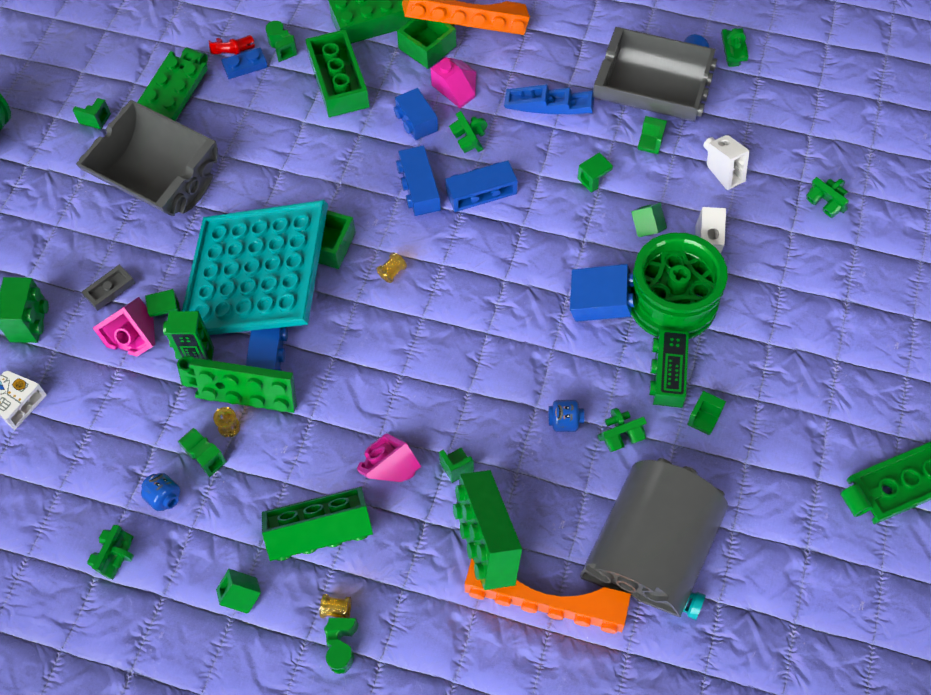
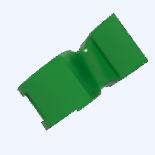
M280 21L269 22L266 25V34L269 45L276 49L278 62L296 56L297 48L294 35L289 34L288 30H284V26Z
M192 428L178 440L182 449L192 460L196 458L209 478L227 462L222 452L195 428Z
M329 618L327 625L324 627L326 643L329 647L326 653V662L331 671L336 674L346 673L353 664L354 655L352 648L340 641V638L342 636H352L357 631L358 622L356 618Z

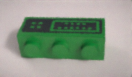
M169 311L168 319L163 323V333L168 337L169 345L174 349L176 359L192 356L198 359L213 360L214 346L199 311Z
M660 329L658 338H653L652 352L656 353V359L651 361L650 373L655 375L654 381H650L649 395L653 396V405L683 407L686 398L689 332Z

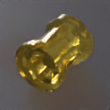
M394 252L390 254V259L382 266L380 265L376 268L379 276L388 283L394 281V276L400 270L407 268L405 260Z
M222 407L214 413V423L222 436L233 437L237 435L240 431V422L236 418V413L233 409Z
M323 594L320 604V617L323 619L327 616L349 618L352 604L351 597L346 596L345 599Z

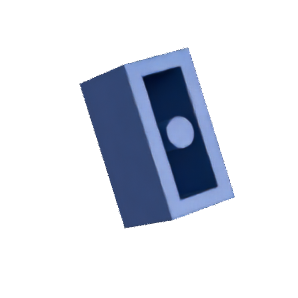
M418 88L395 97V115L398 119H402L406 132L408 134L411 133L415 141L438 131L437 115Z

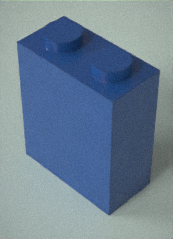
M628 264L572 269L570 312L575 322L631 317L632 307H635V295L632 293V287H634L633 273H631Z

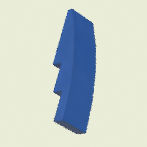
M545 84L506 89L504 107L506 109L542 114L593 113L594 97L593 91L572 93L570 88L549 90L548 85Z

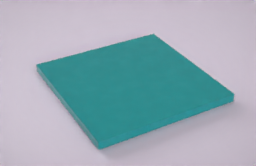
M320 200L203 217L182 311H199L209 335L308 325L328 209L327 202Z

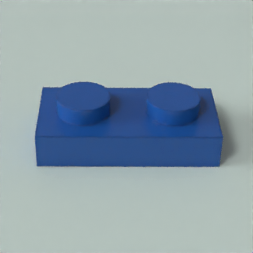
M261 47L221 59L228 80L268 68Z

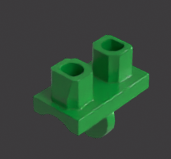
M734 28L732 31L722 29L721 36L726 62L729 67L740 66L741 61H747L749 57L745 42L746 35L743 32V28Z
M462 111L456 113L458 120L449 127L456 138L464 133L467 134L458 140L461 149L466 153L476 148L479 153L483 150V147L476 135L479 134L481 137L485 135V129L487 128L486 120L472 117L469 124Z
M816 177L812 181V188L806 195V199L810 203L816 205L822 198L828 203L823 207V212L830 218H833L839 212L844 214L848 209L847 204L849 200L845 198L848 191L843 188L845 181L842 178L837 182L829 179L824 183Z
M618 408L611 409V417L605 419V423L607 426L615 424L616 427L598 434L599 441L604 440L609 451L613 452L625 447L620 436L621 433L627 432L632 444L646 439L643 425L647 424L645 417L625 424L624 420L631 417L628 411L621 413Z
M113 525L111 530H103L99 537V543L103 545L100 553H92L87 564L107 579L113 580L123 561L131 562L134 558V555L128 552L134 536L125 532L118 525Z

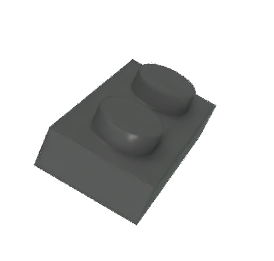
M119 264L83 290L82 294L98 311L134 285L135 281Z

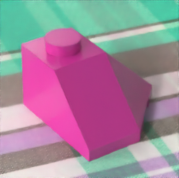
M445 57L430 68L431 85L456 106L462 108L475 98L476 71L462 60Z
M140 297L93 327L106 347L114 350L117 348L128 351V354L136 357L155 345L153 317L148 315L147 307Z
M386 433L366 449L364 453L366 460L359 463L357 470L369 479L403 482L412 478L416 473L415 471L421 465L406 442Z

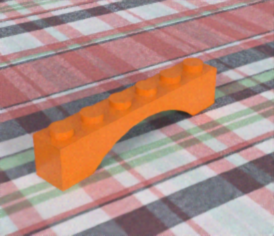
M403 0L402 2L405 17L520 35L525 34L530 18L525 4L509 1L490 5L471 4L456 0Z
M471 559L465 581V592L475 599L483 600L484 597L494 599L499 605L510 606L513 604L521 606L522 610L529 613L541 611L548 613L547 616L553 619L563 620V617L572 619L575 624L589 627L590 624L599 626L602 631L615 634L617 631H623L631 596L630 593L603 587L594 592L579 596H556L531 589L516 580L515 586L484 590L481 580H477L475 577V563Z

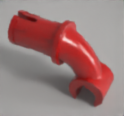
M251 35L237 40L230 39L229 42H223L220 38H216L217 42L209 41L211 54L230 53L237 55L241 51L255 47V44H250L254 43Z

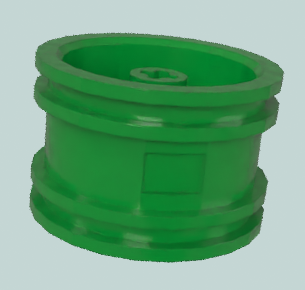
M673 232L651 239L638 253L633 270L634 287H632V293L635 295V307H632L631 315L636 323L644 331L657 338L660 329L689 332V339L702 334L715 319L728 279L727 266L723 256L708 241L688 233Z

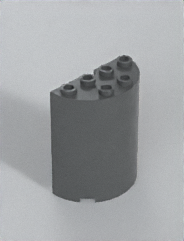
M615 27L605 59L602 62L594 84L593 97L695 122L697 116L702 117L705 104L701 102H706L709 88H706V86H710L713 73H710V71H715L717 59L714 58L716 49Z
M130 100L115 119L108 124L106 136H99L76 163L81 170L168 215L175 216V213L180 212L184 214L193 208L207 191L214 176L211 174L213 163H217L218 148L215 140Z
M659 458L657 461L643 460L635 463L582 569L581 579L601 587L630 593L639 602L681 617L729 507L724 497V492L698 476V473L693 468L687 466L682 468L673 465L670 461Z

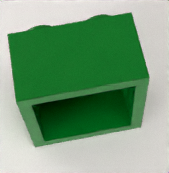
M412 18L397 30L398 48L427 69L457 46L456 28L448 23Z
M327 210L319 264L336 269L340 268L356 234L353 217Z
M3 277L0 288V330L9 342L38 343L39 336L44 330V316L49 310L48 301L32 278Z

